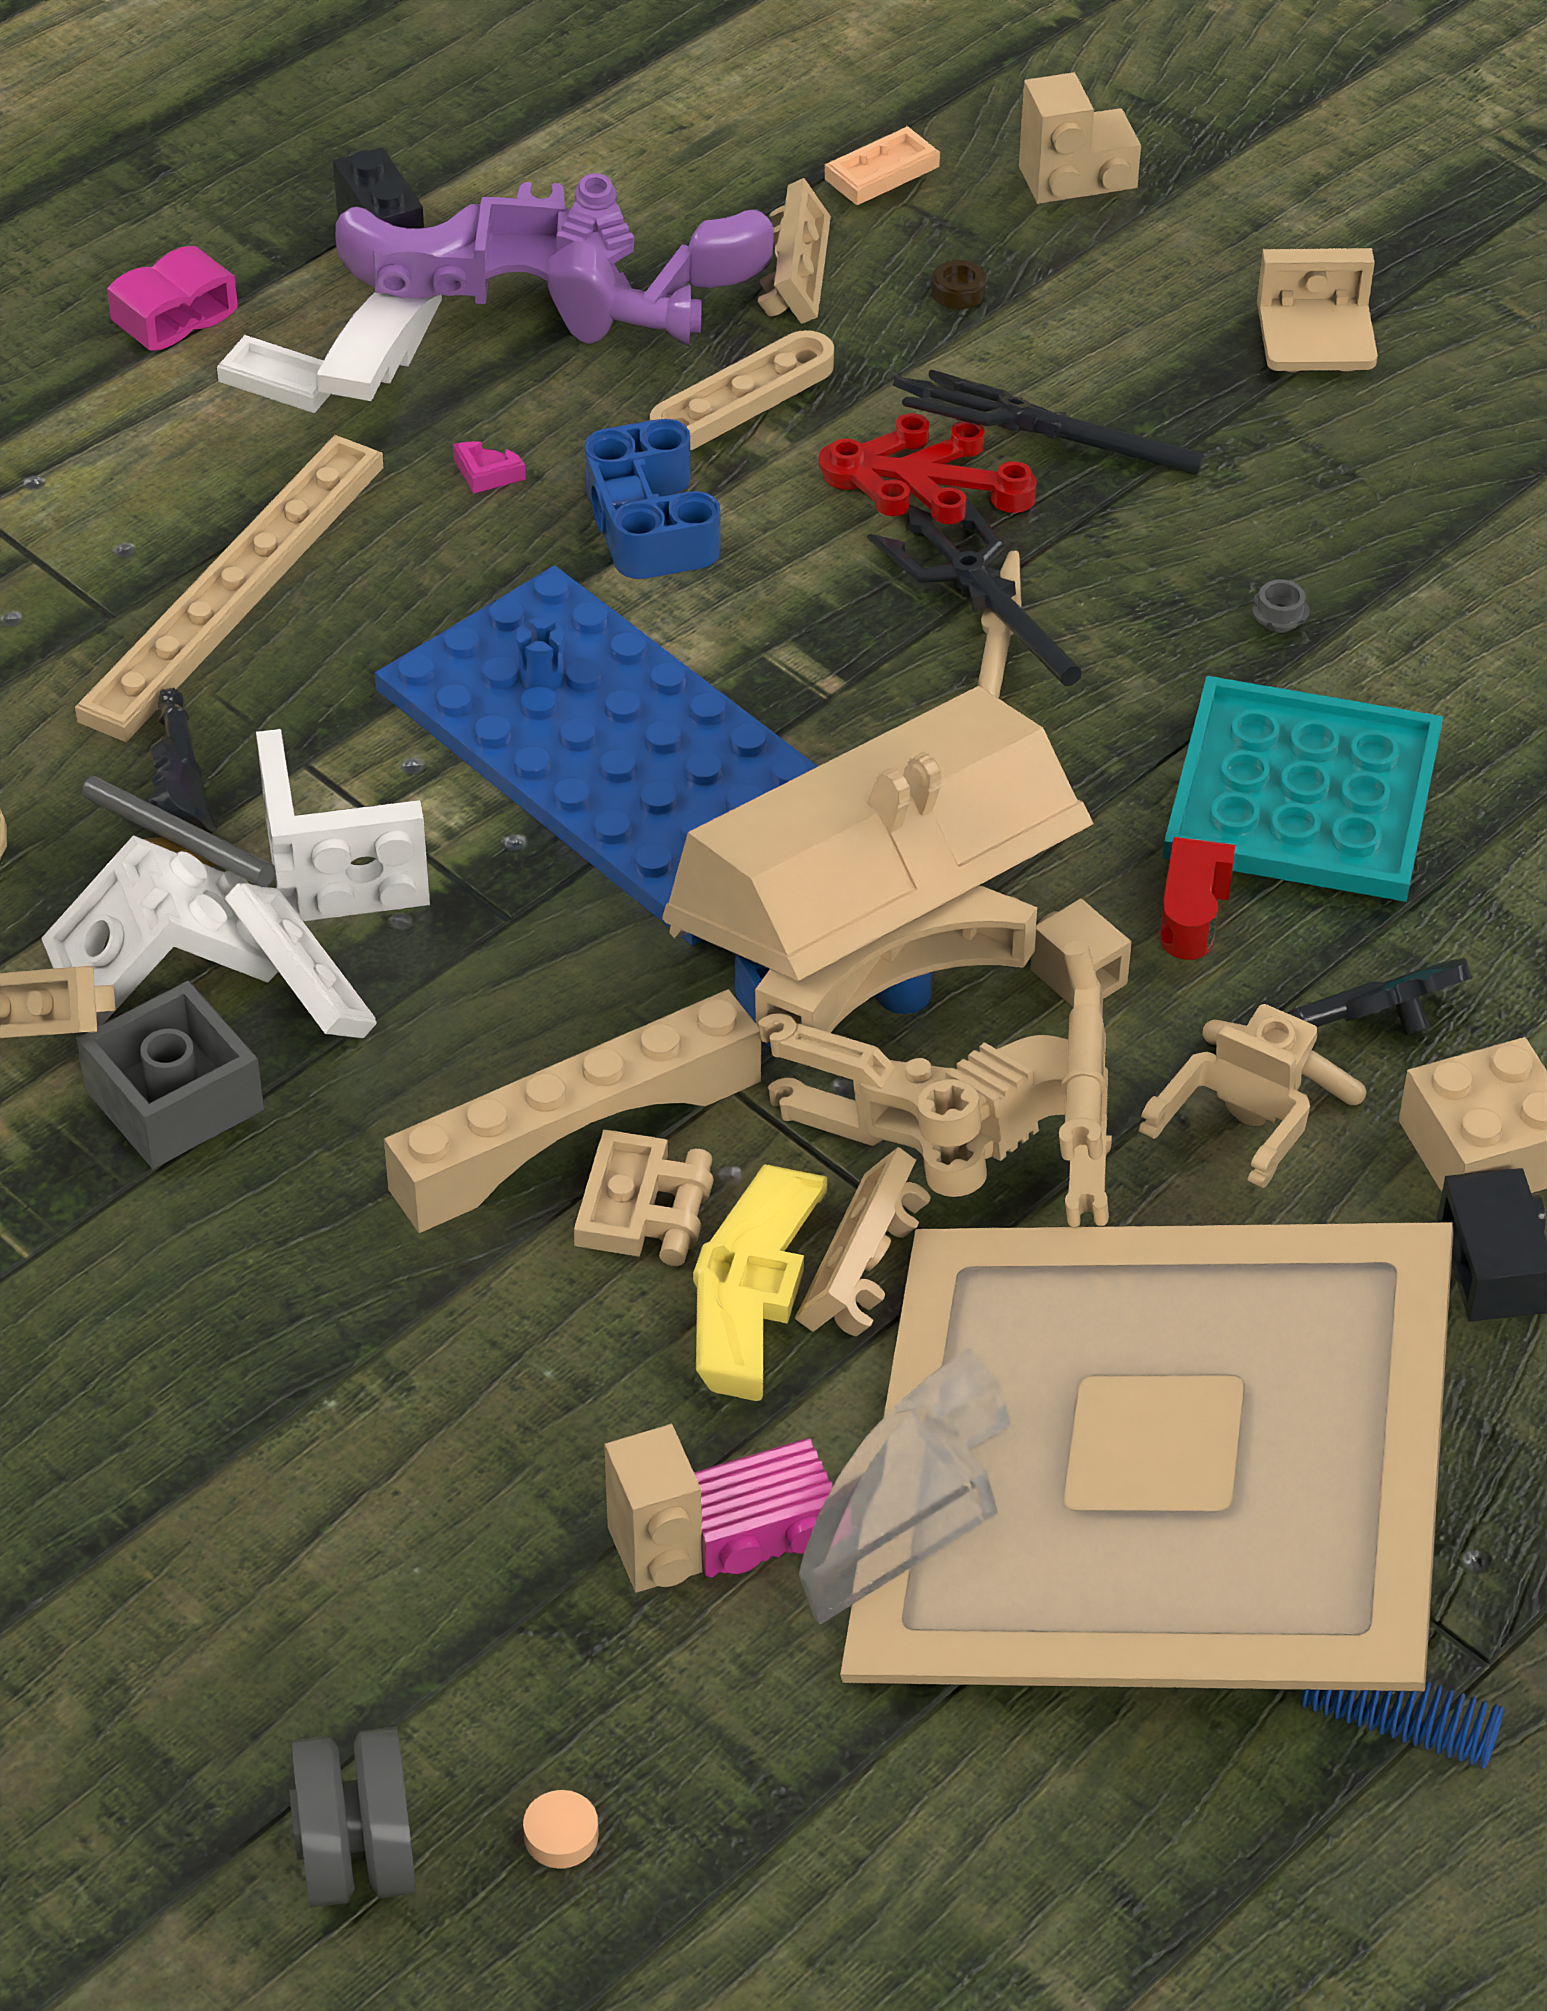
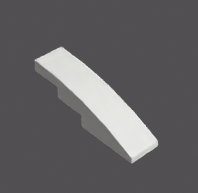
M387 293L372 294L347 323L316 374L318 392L372 401L381 382L390 384L399 365L409 366L442 300V295L428 298H402Z

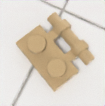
M603 1129L574 1227V1246L640 1257L644 1239L647 1236L659 1238L663 1242L659 1257L665 1264L670 1266L684 1264L688 1249L696 1245L700 1233L701 1222L697 1217L700 1204L705 1203L709 1199L714 1181L712 1174L709 1172L713 1160L710 1153L702 1149H692L688 1152L685 1163L667 1160L668 1139ZM658 1191L672 1193L675 1196L672 1208L654 1205Z

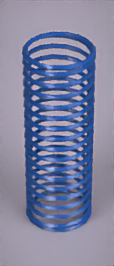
M1430 1681L1426 1682L1425 1691H1423L1409 1729L1408 1724L1417 1691L1410 1692L1397 1727V1719L1405 1691H1398L1386 1723L1385 1719L1392 1691L1385 1692L1375 1719L1374 1714L1380 1693L1378 1690L1373 1691L1364 1715L1363 1709L1368 1690H1361L1352 1713V1704L1356 1690L1348 1691L1341 1709L1340 1705L1344 1690H1336L1330 1705L1331 1690H1324L1318 1702L1320 1690L1304 1689L1301 1699V1706L1304 1709L1311 1702L1314 1712L1319 1711L1323 1706L1325 1716L1330 1715L1334 1709L1336 1720L1341 1719L1345 1713V1720L1348 1724L1353 1722L1357 1715L1356 1724L1358 1727L1364 1726L1368 1719L1369 1731L1375 1730L1379 1723V1733L1381 1735L1386 1734L1390 1727L1392 1739L1396 1738L1402 1729V1741L1404 1743L1407 1742L1413 1734L1412 1743L1415 1747L1424 1738V1748L1429 1750L1436 1740L1435 1751L1437 1754L1442 1753L1447 1744L1446 1755L1448 1758L1453 1757L1458 1748L1457 1758L1459 1762L1464 1761L1470 1751L1469 1763L1471 1766L1476 1764L1481 1755L1480 1767L1482 1770L1487 1767L1504 1714L1503 1706L1499 1707L1498 1704L1493 1706L1476 1750L1488 1704L1487 1701H1482L1465 1746L1476 1703L1475 1696L1470 1699L1463 1722L1453 1744L1465 1694L1461 1693L1459 1695L1442 1740L1454 1691L1453 1689L1448 1690L1440 1716L1431 1735L1435 1713L1443 1689L1441 1685L1437 1686L1427 1717L1419 1733L1431 1687Z

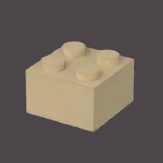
M1526 1037L1407 1070L1399 1122L1441 1192L1445 1176L1523 1168L1531 1193L1547 1189V1070Z

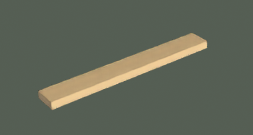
M334 435L75 706L77 722L127 743L158 710L160 691L173 687L177 689L384 468L382 452Z

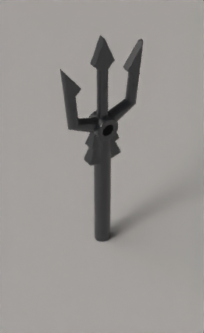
M932 369L928 372L929 378L947 389L938 387L930 381L902 377L894 378L893 386L920 397H905L902 400V404L905 407L981 426L999 425L1009 430L1045 434L1052 439L1060 437L1199 475L1204 459V453L1068 417L1066 416L1067 412H1052L1034 405L1025 399L1011 396L1008 391L972 382Z
M968 498L966 499L965 518L962 520L963 528L974 529L986 544L978 552H960L935 526L936 521L930 512L909 504L907 511L910 531L912 533L924 534L952 564L923 568L904 552V541L874 534L867 536L869 541L919 583L954 581L955 586L961 590L963 597L970 596L973 611L989 608L1064 686H1072L1079 681L1082 674L1080 667L1011 598L1016 595L1015 582L1001 578L1000 570L988 567L1005 549V545Z

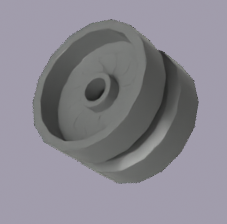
M397 1726L359 1731L353 1743L357 1780L350 1781L342 1780L339 1747L330 1735L292 1740L296 1789H290L292 1822L297 1860L304 1859L310 1908L349 1902L354 1892L351 1854L359 1852L366 1853L369 1887L378 1898L416 1893Z

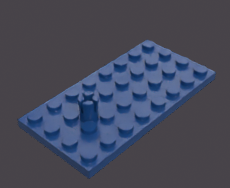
M555 565L375 672L376 690L669 928L671 925L665 923L662 917L665 906L669 903L687 833L818 767ZM690 933L681 936L691 946L703 940Z

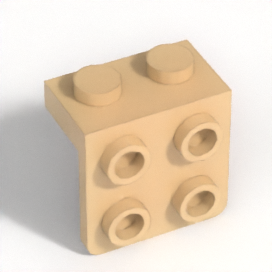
M1372 248L1263 249L1257 305L1266 362L1270 369L1288 372L1305 370L1354 371L1370 370L1376 366L1378 354L1368 306L1374 269Z

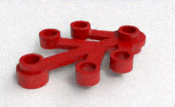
M904 414L897 418L894 432L863 444L854 439H839L825 446L820 451L818 458L819 469L830 486L843 490L860 488L875 502L876 510L886 516H900L906 513L909 509L911 492L931 510V515L936 521L943 524H955L962 521L966 513L965 493L957 488H940L937 484L991 491L990 501L997 509L1010 513H1019L1030 509L1034 505L1036 498V477L1032 474L1031 468L1022 462L1011 461L1003 463L999 466L998 471L945 464L963 456L973 457L979 455L984 449L985 430L983 426L964 421L952 426L951 438L902 458L888 457L905 448L919 449L928 443V419L920 414ZM880 476H882V477H889V478H896L897 480H885V481H884Z

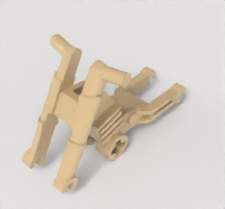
M1073 940L1063 947L1075 997L1074 1008L1069 1015L1068 1039L1049 1035H1036L1017 1040L998 1049L984 1042L979 1046V1052L974 1050L968 1055V1061L962 1059L958 1062L957 1069L931 1066V1063L923 1058H915L909 1062L889 1060L876 1046L796 1023L791 1016L786 1014H771L759 1020L761 1041L765 1043L770 1042L774 1057L785 1058L852 1079L854 1084L856 1101L806 1086L794 1078H782L772 1082L768 1086L770 1102L772 1106H780L783 1121L793 1120L871 1146L886 1140L915 1148L923 1156L926 1181L929 1187L938 1194L957 1197L968 1195L983 1185L987 1177L985 1159L994 1157L999 1161L1003 1160L1007 1156L1006 1151L1013 1152L1018 1148V1142L1023 1144L1029 1139V1133L1034 1135L1039 1131V1120L1052 1115H1065V1123L1059 1130V1140L1062 1158L1070 1160L1069 1193L1065 1198L1067 1222L1071 1227L1079 1226L1081 1222L1080 1215L1084 1212L1093 1213L1094 1222L1097 1226H1104L1108 1222L1109 1212L1107 1195L1105 1193L1106 1154L1111 1149L1112 1136H1107L1108 1069L1105 1067L1106 1033L1102 1018L1103 995L1101 985L1096 977L1089 945L1086 941Z

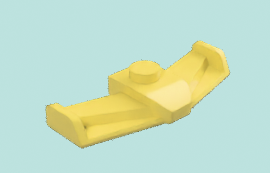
M764 1164L710 1242L702 1245L693 1272V1281L697 1287L696 1371L711 1391L753 1401L762 1399L763 1319L788 1323L804 1273V1255L785 1252V1250L816 1204L821 1202L826 1195V1176Z

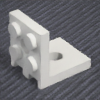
M281 729L256 732L265 817L272 864L275 867L276 889L280 890L302 921L430 905L424 819L420 800L294 816ZM360 857L376 858L373 862L366 865L350 864L351 861Z
M136 836L130 838L41 938L53 968L93 966L94 986L114 985L115 1010L173 947L267 983L278 972L277 968L224 899L237 883L249 884L246 879L228 870L222 872L202 864L196 857L187 852L175 853ZM110 935L108 944H107L106 948L104 949L105 942H106L108 936ZM115 1011L96 1012L97 1027L104 1024Z

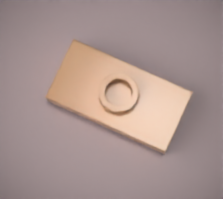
M907 126L825 164V180L854 204L859 205L940 167V151Z

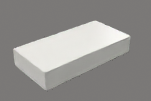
M246 335L243 336L217 366L218 382L315 413L331 395L318 392L316 374L324 362L323 360Z

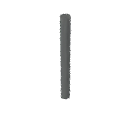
M96 776L88 778L83 785L82 794L85 799L260 887L268 886L274 879L275 867L273 864Z

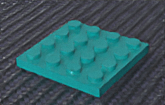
M1206 676L1164 840L1162 858L1170 860L1174 837L1233 844L1236 846L1232 871L1407 902L1444 716Z

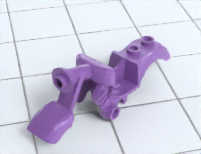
M598 173L586 175L581 179L576 187L574 204L571 209L565 207L562 185L553 183L551 185V195L545 199H538L531 194L532 184L525 182L520 185L517 198L482 197L481 205L470 204L448 221L434 227L406 229L393 226L378 219L367 209L353 207L345 211L336 222L338 257L355 277L375 288V293H387L402 298L472 295L475 296V304H486L490 277L506 272H526L548 281L550 295L565 325L573 336L587 344L601 340L608 333L613 320L636 326L665 330L675 340L689 346L690 333H701V299H691V286L702 288L730 286L758 275L771 264L774 243L773 226L767 216L758 210H746L728 218L706 220L695 230L689 246L681 245L646 292L632 289L624 273H619L615 263L634 251V236L632 232L629 233L627 223H624V218L617 204V193L614 185H612L611 180L607 176Z

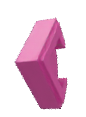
M477 441L453 444L454 461L473 494L526 480L525 463L517 454L505 449L504 454L495 450L482 448V442Z

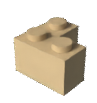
M1075 72L1024 80L1019 168L1037 204L1138 187L1141 144L1122 108L1094 112V108Z

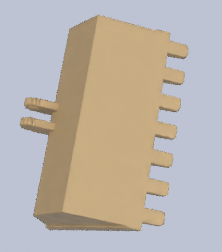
M977 686L689 831L669 903L665 906L662 919L665 923L671 925L669 933L674 939L690 933L800 981L1094 823L1084 802L1076 798L1043 727L985 689Z

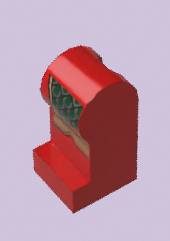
M1174 837L1160 930V943L1164 950L1173 957L1183 960H1195L1204 957L1211 951L1215 940L1218 915L1216 899H1229L1236 845Z

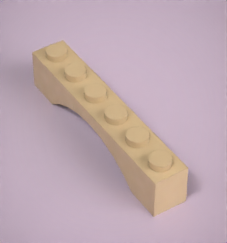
M727 989L384 1138L388 1190L418 1233L426 1231L477 1208L500 1183L527 1160L560 1138L594 1121L625 1110L653 1104L687 1103L707 1106L761 1082V1037L759 1027L730 990Z

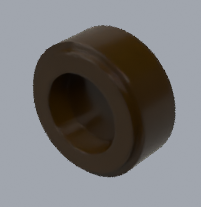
M951 260L939 265L934 270L932 275V296L939 304L952 309H967L983 301L986 293V274L980 266L966 260Z

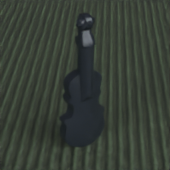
M174 687L162 689L158 701V708L162 713L158 719L165 726L166 736L160 738L150 747L154 759L153 765L158 772L150 778L154 784V792L144 801L213 834L216 830V825L204 795L202 771L195 760L188 724L189 716L183 709V695Z
M1465 958L1452 959L1385 982H1370L1315 1002L1295 1007L1288 1011L1287 1014L1313 1024L1318 1028L1341 1019H1345L1348 1022L1395 1005L1405 1035H1409L1430 1027L1419 998L1420 996L1472 979L1473 977Z

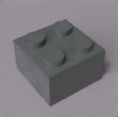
M189 981L98 1026L97 1032H87L76 1038L85 1090L152 1169L264 1110L258 1058Z

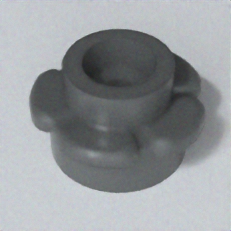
M1276 579L1265 583L1260 588L1259 594L1254 599L1256 606L1252 608V614L1255 620L1264 625L1268 630L1284 633L1295 629L1298 622H1306L1310 615V607L1305 603L1306 594L1300 585L1290 580Z

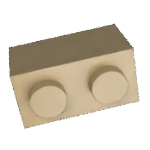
M669 1424L604 1444L608 1529L635 1593L657 1586H674L683 1582L689 1576L702 1573L701 1487L673 1425Z

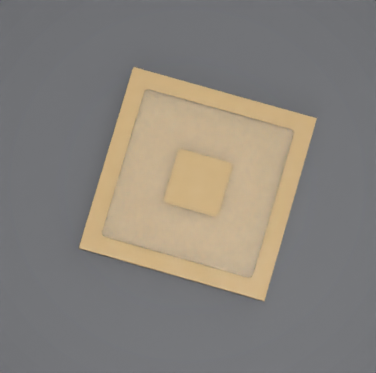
M1452 1222L915 1229L840 1673L843 1683L1425 1691L1453 1244Z

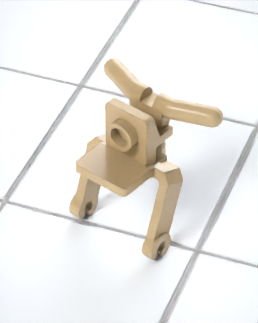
M1262 1004L1257 1008L1247 1026L1221 1020H1210L1204 1025L1203 1037L1209 1044L1216 1045V1055L1208 1051L1193 1054L1158 1097L1153 1096L1148 1101L1141 1115L1146 1121L1141 1123L1139 1132L1153 1139L1157 1138L1165 1125L1198 1086H1206L1217 1091L1216 1098L1225 1101L1229 1112L1244 1124L1262 1126L1267 1120L1275 1123L1277 1118L1283 1120L1264 1145L1258 1149L1251 1162V1166L1255 1169L1250 1172L1248 1181L1264 1188L1272 1179L1280 1161L1305 1131L1310 1103L1306 1094L1297 1091L1301 1085L1302 1074L1348 1105L1362 1103L1366 1097V1088L1360 1081L1312 1050L1317 1040V1027L1269 1005Z

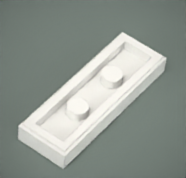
M237 883L224 899L324 1033L365 1038L377 1024L374 1015L280 890Z

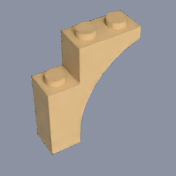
M978 885L800 981L770 969L755 989L756 1024L759 1027L758 1022L763 1017L780 1013L791 1016L796 1023L831 1033L838 1023L866 1000L907 979L933 971L962 966L1002 965L1023 968L1035 952L1037 907L1022 902L1015 897Z

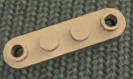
M815 331L791 333L657 404L650 413V421L672 419L686 425L690 431V450H693L827 378L834 368L833 342L824 334Z

